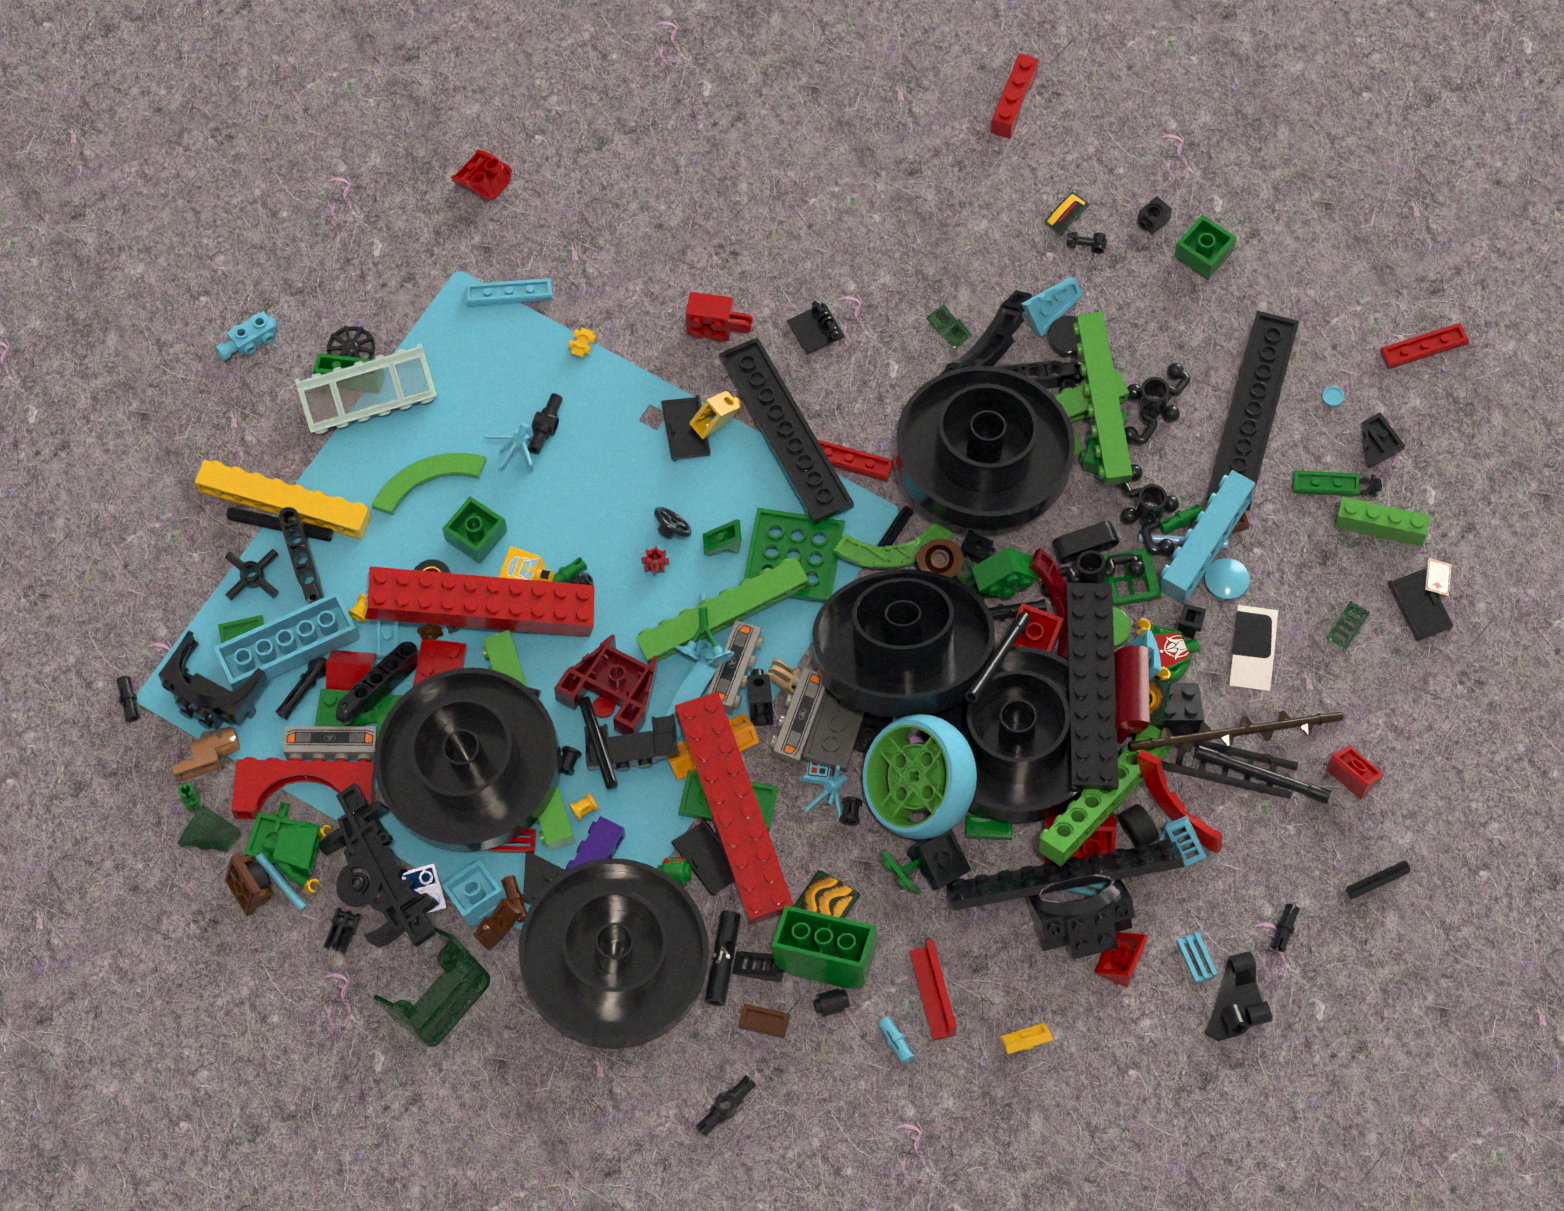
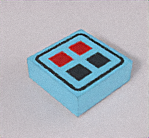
M808 762L806 775L829 778L830 767Z

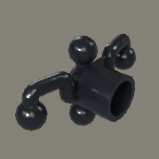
M1172 363L1167 368V374L1171 379H1181L1175 388L1159 377L1146 379L1142 386L1130 384L1127 387L1129 391L1128 398L1132 401L1139 400L1140 416L1142 420L1148 423L1141 436L1138 435V431L1134 427L1124 428L1128 444H1145L1157 428V417L1161 413L1168 422H1175L1179 419V409L1174 405L1167 406V403L1172 396L1180 395L1190 382L1189 374L1184 371L1180 363ZM1149 396H1157L1159 399H1153Z
M1131 464L1133 473L1131 481H1138L1143 475L1142 468L1139 465ZM1129 483L1120 484L1124 494L1128 498H1132L1136 510L1131 507L1123 509L1120 515L1123 523L1132 525L1140 518L1143 523L1141 535L1148 552L1153 555H1171L1175 550L1172 540L1163 539L1155 546L1150 531L1159 528L1164 510L1170 513L1179 508L1177 497L1173 495L1167 496L1164 488L1156 484H1148L1133 490ZM1151 502L1157 506H1149L1146 503Z
M1090 550L1078 556L1076 569L1066 566L1058 569L1062 577L1067 575L1070 583L1106 584L1107 577L1112 576L1116 571L1115 564L1130 562L1128 572L1133 577L1142 576L1145 572V565L1142 561L1138 560L1136 555L1131 553L1112 555L1105 561L1103 554ZM1043 583L1041 585V593L1046 598H1052Z

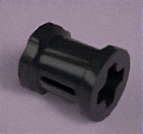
M563 746L561 750L560 773L573 776L577 759L581 758L582 753L573 747Z
M844 797L842 799L844 804L843 814L840 816L839 821L845 825H859V808L862 806L863 801L857 797Z

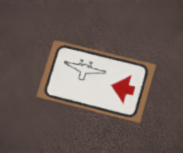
M1428 558L1425 590L1449 596L1452 564Z

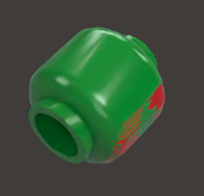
M665 857L662 865L657 867V869L676 880L682 887H685L687 882L691 881L692 866L683 857Z

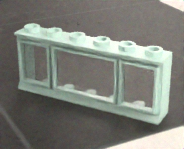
M421 343L417 344L416 348L406 351L405 349H400L392 355L385 357L384 355H379L374 360L364 363L363 361L355 362L354 366L343 369L337 367L333 369V372L323 375L317 373L312 375V378L299 381V378L295 379L310 432H315V434L327 432L328 428L333 426L337 428L345 427L353 420L358 422L370 419V415L377 413L379 416L391 413V409L399 407L400 410L412 407V403L418 401L421 404L428 403L433 400V397L437 396Z

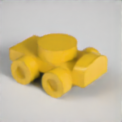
M582 328L581 331L576 329L573 337L577 338V340H570L568 348L572 349L571 355L583 358L585 354H590L591 346L589 344L595 343L596 336L594 331Z

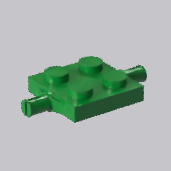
M280 802L277 814L257 813L244 852L245 857L251 856L252 859H255L256 856L263 853L272 865H276L273 860L274 853L264 852L263 843L265 838L277 840L281 828H287L289 825L299 822L286 817L290 807L289 803Z

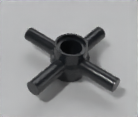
M271 549L258 563L255 561L244 563L231 551L228 552L225 558L240 570V580L225 596L232 601L247 586L249 588L260 587L272 598H275L279 591L264 579L263 570L279 554L274 549ZM250 573H256L254 576L248 577Z

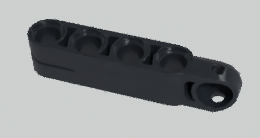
M1054 360L995 366L1023 374L1035 380L1046 389L1058 388L1066 379L1073 380L1075 384L1085 379V376H1081L1080 363L1082 362L1077 361L1062 363ZM1051 373H1058L1059 375L1054 376ZM1030 375H1036L1038 377L1032 378L1030 377ZM1079 375V378L1075 379L1073 376Z
M285 507L279 513V522L297 581L302 587L305 600L310 604L324 598L321 580L303 521L296 509ZM295 516V520L292 523H286L288 517ZM301 536L300 542L292 543L294 537ZM302 556L308 557L305 563H298ZM307 577H314L310 584H304Z
M408 641L400 643L351 688V691L339 701L336 719L343 724L353 722L360 714L370 711L414 671L418 661L416 645Z

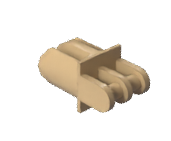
M774 657L772 660L773 665L769 667L766 674L770 676V681L781 687L780 691L793 694L792 682L796 672L801 673L800 669L795 670Z

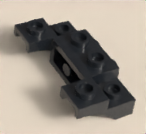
M671 714V716L658 718L652 717L653 732L646 731L609 737L608 725L603 724V726H599L613 770L627 771L630 767L634 766L648 768L652 764L658 763V760L679 757L675 715ZM584 727L587 768L589 771L600 769L587 727Z

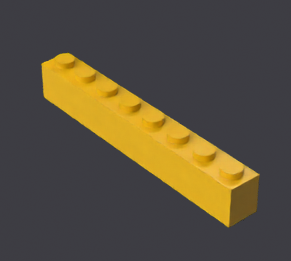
M204 460L194 482L200 493L278 516L285 507H292L297 510L303 523L331 528L333 532L362 540L371 519L369 508L362 503L356 502L354 504L347 502L342 497H330L318 490L314 492L306 490L301 485H289L277 478L272 480L257 472L248 473L236 466L231 468L216 460L212 462ZM290 516L288 519L295 520V516Z

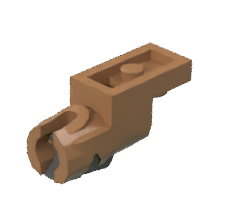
M225 727L202 732L200 739L190 743L194 759H185L172 766L174 775L178 782L223 768L219 756L222 755L224 757L241 749L234 728Z

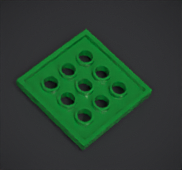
M757 508L744 579H753L759 576V573L765 568L773 569L779 566L781 561L789 558L787 555L790 552L795 551L800 554L798 561L806 576L815 575L818 577V580L814 583L809 582V587L788 598L825 603L832 596L839 559L832 552L843 537L845 521L828 518L814 525L809 515ZM775 528L782 531L781 535L776 537L772 536L769 532ZM794 532H801L804 536L800 540H795L791 535ZM817 535H822L826 540L822 543H816L813 538ZM774 548L778 553L775 556H768L766 551ZM812 555H819L822 560L818 563H813L810 561V557Z

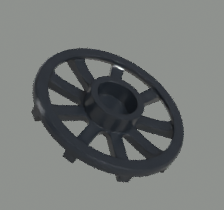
M346 325L330 335L331 337L326 347L327 354L332 355L331 351L342 350L338 354L339 356L345 355L361 358L359 353L362 351L370 354L367 359H372L375 352V341L373 336L363 327ZM349 331H357L353 339L350 338ZM345 332L347 340L341 339L338 335ZM361 333L367 336V338L357 341ZM334 340L340 342L342 345L332 346V343ZM371 342L372 349L360 346L364 343Z

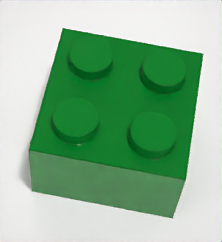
M1201 215L1177 242L1174 256L1207 279H1210L1234 251L1237 237L1204 215Z
M471 496L442 528L447 542L478 563H481L507 532L505 519Z
M1006 547L972 567L979 592L1002 599H1010L1021 589L1032 586L1033 582L1040 579L1029 568L1032 555Z

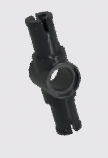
M552 393L546 407L541 412L537 411L532 421L533 436L528 445V450L531 453L539 454L545 440L550 435L554 436L559 423L557 413L563 401V398L558 394Z
M747 1075L732 1090L729 1089L727 1092L720 1093L715 1099V1104L709 1109L710 1112L695 1126L699 1132H702L703 1136L707 1137L720 1122L723 1123L725 1120L734 1117L737 1107L742 1103V1099L756 1087V1084L749 1080L750 1078ZM723 1102L732 1104L729 1110H722L719 1106Z

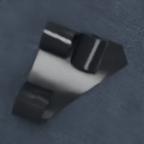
M1251 951L1229 956L1219 996L1205 1035L1217 1041L1242 1035L1249 1027L1272 1021L1269 1004L1267 1001H1262L1257 986L1256 964Z

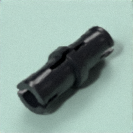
M127 675L118 677L116 679L120 694L118 699L124 710L125 721H137L140 716L136 704L137 695L133 691L131 677Z
M1293 904L1285 905L1281 921L1276 925L1277 932L1271 948L1276 950L1279 946V952H1285L1290 934H1293L1295 930L1294 923L1300 908L1295 905L1291 912Z

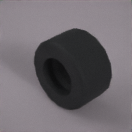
M1135 804L1119 814L1120 825L1134 846L1139 844L1150 845L1159 839L1155 823L1140 804Z

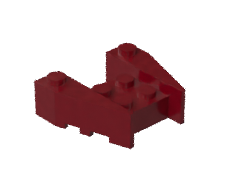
M612 634L601 642L600 646L592 653H587L579 663L565 671L554 688L555 700L575 710L579 705L578 700L583 698L587 691L590 690L621 706L613 718L614 731L622 735L639 733L646 722L658 670L657 657L654 656L647 665L617 650L615 635Z

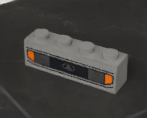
M735 620L724 652L728 650L734 651L735 655L729 661L718 665L708 694L719 692L726 714L732 715L734 709H738L741 704L742 688H747L749 669H754L757 660L755 653L757 649L761 650L764 642L760 627Z
M803 668L800 674L797 672L792 682V686H795L793 694H788L784 706L788 707L785 715H780L776 726L780 728L777 736L773 735L769 748H772L770 756L794 765L800 759L826 687L817 672Z
M285 726L283 752L286 760L291 758L302 760L318 758L325 761L337 759L374 761L377 727Z

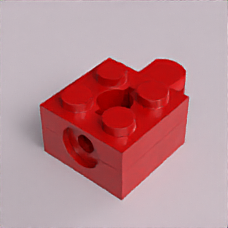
M690 291L686 309L687 335L694 338H710L715 341H730L731 331L746 334L751 331L753 317L750 314L734 312L733 297Z

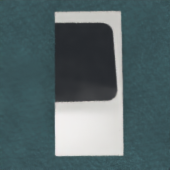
M1238 605L1229 686L1270 691L1278 610Z

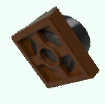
M239 854L231 856L225 882L245 915L249 916L255 913L256 907L271 899L270 895L273 892L270 889L267 875L258 862H253L251 856L242 858Z

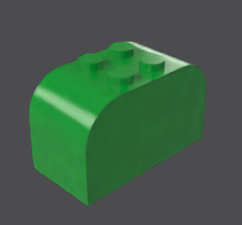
M785 905L771 947L775 964L786 973L843 988L859 989L865 985L878 945L876 926Z

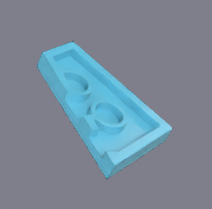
M1069 277L1021 303L1035 334L1042 337L1049 330L1051 324L1056 319L1062 317L1083 294L1076 279Z

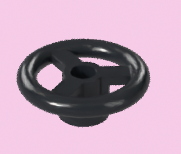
M665 507L655 508L654 516L660 523L657 529L663 536L672 539L674 535L689 537L692 534L690 525L680 515Z

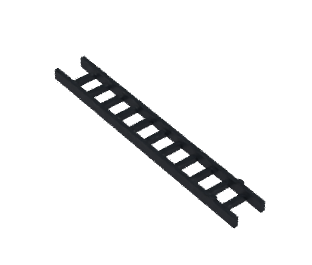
M1209 741L1194 742L1193 747L1199 748V745H1202L1230 757L1236 756L1248 759L1250 764H1254V761L1270 764V771L1276 772L1277 766L1297 770L1298 762ZM1181 745L1176 764L1162 761V767L1165 771L1286 799H1291L1292 791L1272 787V783L1267 782V785H1265L1264 783L1250 782L1251 776L1245 774L1244 780L1227 776L1229 768L1224 766L1221 775L1205 771L1206 761L1203 760L1200 762L1199 769L1182 766L1185 750ZM1118 751V757L1121 755L1122 751Z

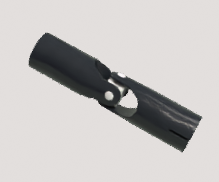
M725 910L720 913L713 964L710 969L705 1002L713 1006H725L731 964L734 958L741 915L734 911ZM722 946L726 949L725 952L721 951Z

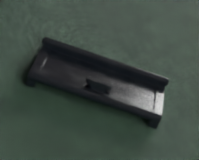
M700 395L692 398L661 401L671 459L678 461V459L710 456L711 451L708 437L702 439L689 424L702 407Z
M1426 569L1394 581L1389 580L1388 582L1416 642L1442 631H1449L1454 627L1438 593L1425 590Z
M702 819L700 824L671 842L678 853L688 863H691L692 871L712 896H715L719 891L733 883L718 836L705 819Z

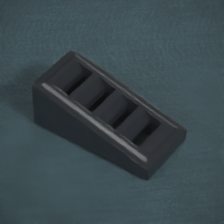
M736 952L732 971L733 975L773 982L782 981L784 971L775 964L773 954ZM744 959H748L746 969H742ZM754 960L757 961L755 970L752 969ZM763 962H766L765 970H762Z

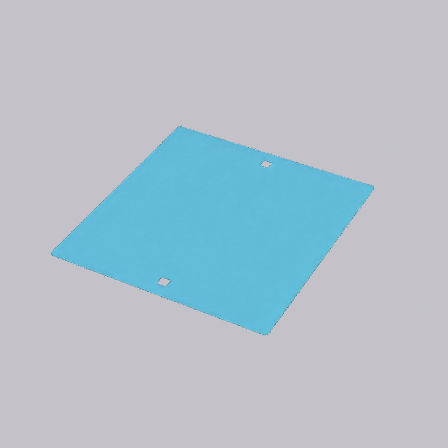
M457 271L446 282L393 353L395 354L400 349H405L406 351L416 348L417 344L421 343L437 396L433 397V400L428 403L421 404L418 401L412 403L410 408L400 410L399 407L391 409L389 414L379 416L377 413L370 415V419L358 422L353 420L349 422V425L337 428L295 483L303 486L306 490L313 492L318 490L327 496L342 497L347 502L354 504L356 502L362 503L370 511L371 519L362 540L333 532L331 541L308 537L324 597L338 591L347 611L352 609L358 600V595L360 593L366 595V582L370 566L414 570L420 562L436 559L445 563L449 567L450 572L454 574L499 577L510 546L540 556L546 565V570L553 571L554 574L559 571V568L566 567L578 557H581L587 565V569L583 572L590 574L594 581V627L590 637L510 631L527 687L541 690L539 699L548 711L556 728L561 750L563 746H570L582 753L581 758L577 759L573 776L560 773L558 781L576 842L549 851L547 844L542 845L538 833L542 831L540 823H534L528 829H536L535 855L565 869L570 860L574 861L577 856L576 850L580 842L587 839L589 835L588 829L592 822H597L598 818L602 816L625 829V838L613 859L634 860L657 868L658 865H662L664 858L670 857L675 850L671 842L687 832L695 818L679 815L686 777L677 781L669 762L663 759L658 760V763H654L648 768L634 766L630 767L627 771H616L614 769L618 786L607 789L601 770L589 771L587 768L584 731L586 724L580 705L574 710L556 701L554 688L568 668L574 667L582 660V657L587 653H592L600 646L601 642L612 634L615 635L617 650L648 665L635 638L639 636L638 634L642 630L647 628L653 629L659 626L658 624L662 620L667 618L673 619L679 616L682 610L697 607L700 594H707L708 598L713 599L719 596L722 590L727 588L733 589L739 586V583L744 579L757 508L808 515L761 432L732 418L727 425L708 436L710 456L673 461L671 459L665 421L655 430L640 422L639 419L649 406H653L663 412L661 404L663 400L692 398L694 396L596 343L589 344L591 352L589 355L585 354L583 358L571 355L572 349L568 348L570 340H577V338L573 337L574 331L522 303L467 306L466 284L483 282L465 272ZM420 357L395 364L404 397L429 390ZM389 367L383 368L385 376L380 393L364 391L349 413L398 399ZM552 393L560 395L563 401L557 413L559 423L555 435H550L545 440L539 454L531 453L528 450L533 463L532 470L529 471L527 469L523 449L519 447L514 449L503 468L499 470L498 466L509 448L503 453H500V449L511 439H485L484 436L486 434L513 435L515 430H519L521 423L529 425L527 434L533 436L532 421L537 411L541 412L546 407ZM446 453L476 454L487 459L479 479L467 476H439L437 479L413 488L398 505L393 515L372 509V503L383 486L399 471L419 460ZM838 474L854 502V507L830 519L845 521L843 536L846 533L861 542L877 546L898 515L897 506ZM469 496L504 518L507 532L481 563H478L447 542L442 529ZM665 507L680 515L690 525L692 534L689 537L674 535L672 539L663 536L657 529L660 523L654 516L655 508ZM736 519L740 520L742 542L739 553L736 554L726 549L712 556L704 554L703 533ZM262 527L239 557L244 563L247 561L258 563L271 549H274L279 555L263 571L264 579L279 591L278 595L272 598L260 587L249 588L246 586L230 601L225 594L240 580V570L233 565L137 693V703L197 739H200L202 732L215 730L211 727L210 729L204 728L193 717L191 719L184 717L179 712V707L175 704L172 692L167 691L161 686L162 683L158 674L175 652L186 633L191 631L194 633L195 641L199 645L186 664V668L189 669L187 673L192 676L198 673L229 691H233L213 648L221 644L218 624L259 615L263 616L264 624L308 605L302 587L297 581L283 531ZM775 528L769 533L776 537L781 535L782 531ZM794 532L791 536L795 540H800L804 535L801 532ZM817 535L813 538L816 543H822L826 540L822 535ZM294 537L292 543L300 542L302 537ZM655 546L661 552L666 550L665 558H669V565H664L665 573L659 572L656 573V576L650 571L645 572V564H642L641 557H646L645 550L654 549ZM774 548L766 551L768 556H775L778 553ZM793 551L787 556L791 559L795 557L798 559L800 554ZM812 555L810 557V561L813 563H818L822 560L819 555ZM302 556L298 563H305L308 557ZM839 557L832 595L843 586L854 581L862 566L852 564ZM252 572L248 575V577H252L256 573ZM815 575L807 576L810 583L818 580V577ZM307 577L304 584H310L314 577ZM787 597L741 620V622L760 627L762 637H764L761 650L757 649L755 653L757 660L754 669L760 668L764 670V674L768 673L769 667L773 665L772 660L774 657L795 669L813 642V625L824 603ZM352 619L359 639L336 650L376 653V620L366 619L364 623H359ZM399 622L400 643L406 641L414 643L419 656L422 638L417 633V629L424 627L426 624ZM734 624L713 634L714 639H719L720 642L727 644ZM438 625L442 627L443 635L438 636L436 640L466 643L467 651L463 668L488 669L492 665L490 659L485 660L482 647L485 646L483 638L507 630L461 627L457 632L450 634L446 625ZM679 651L657 662L658 670L646 722L640 732H653L652 717L666 716L680 686L698 660ZM331 652L320 657L328 659ZM309 662L269 679L253 702L256 714L252 719L244 716L238 725L233 722H223L220 728H234L241 748L226 756L236 762L237 759H244L245 757H254L257 760H266L271 757L286 760L283 752L285 726H315L320 690L326 689V677L317 679L315 687H311L287 720L278 716L275 711L301 679L300 675L308 670ZM416 669L388 694L404 695L413 687ZM749 669L747 676L751 675L752 669ZM770 681L773 703L781 687ZM709 684L703 696L708 694L711 684ZM742 688L740 696H742L741 704L738 709H734L732 715L727 714L728 720L743 713L750 720L747 688ZM590 690L585 694V696L590 697L592 704L596 698L600 697V695ZM616 703L615 711L610 717L599 718L596 716L599 726H603V724L608 725L609 737L622 735L614 731L613 718L621 707ZM377 723L366 724L365 727H377ZM683 736L680 740L677 739L678 743L684 741ZM376 781L375 791H376V789L378 788L377 781ZM300 782L281 788L335 821L345 814L336 797L338 793L325 785L313 782ZM589 792L599 810L591 811L583 816L579 822L568 804L571 802L574 804ZM390 809L388 813L378 819L393 838L392 843L388 847L393 850L395 856L415 868L434 863L440 883H443L447 878L468 864L480 859L503 890L505 896L506 893L501 880L510 875L516 877L518 888L523 894L526 853L489 852L488 849L475 852L444 850L431 846L409 833L394 817ZM517 836V837L531 838V837H528V836ZM504 843V844H502V845H503V846H530L531 844H526V843H517V844ZM524 902L525 908L528 912L530 905ZM515 923L513 926L521 930L523 923Z

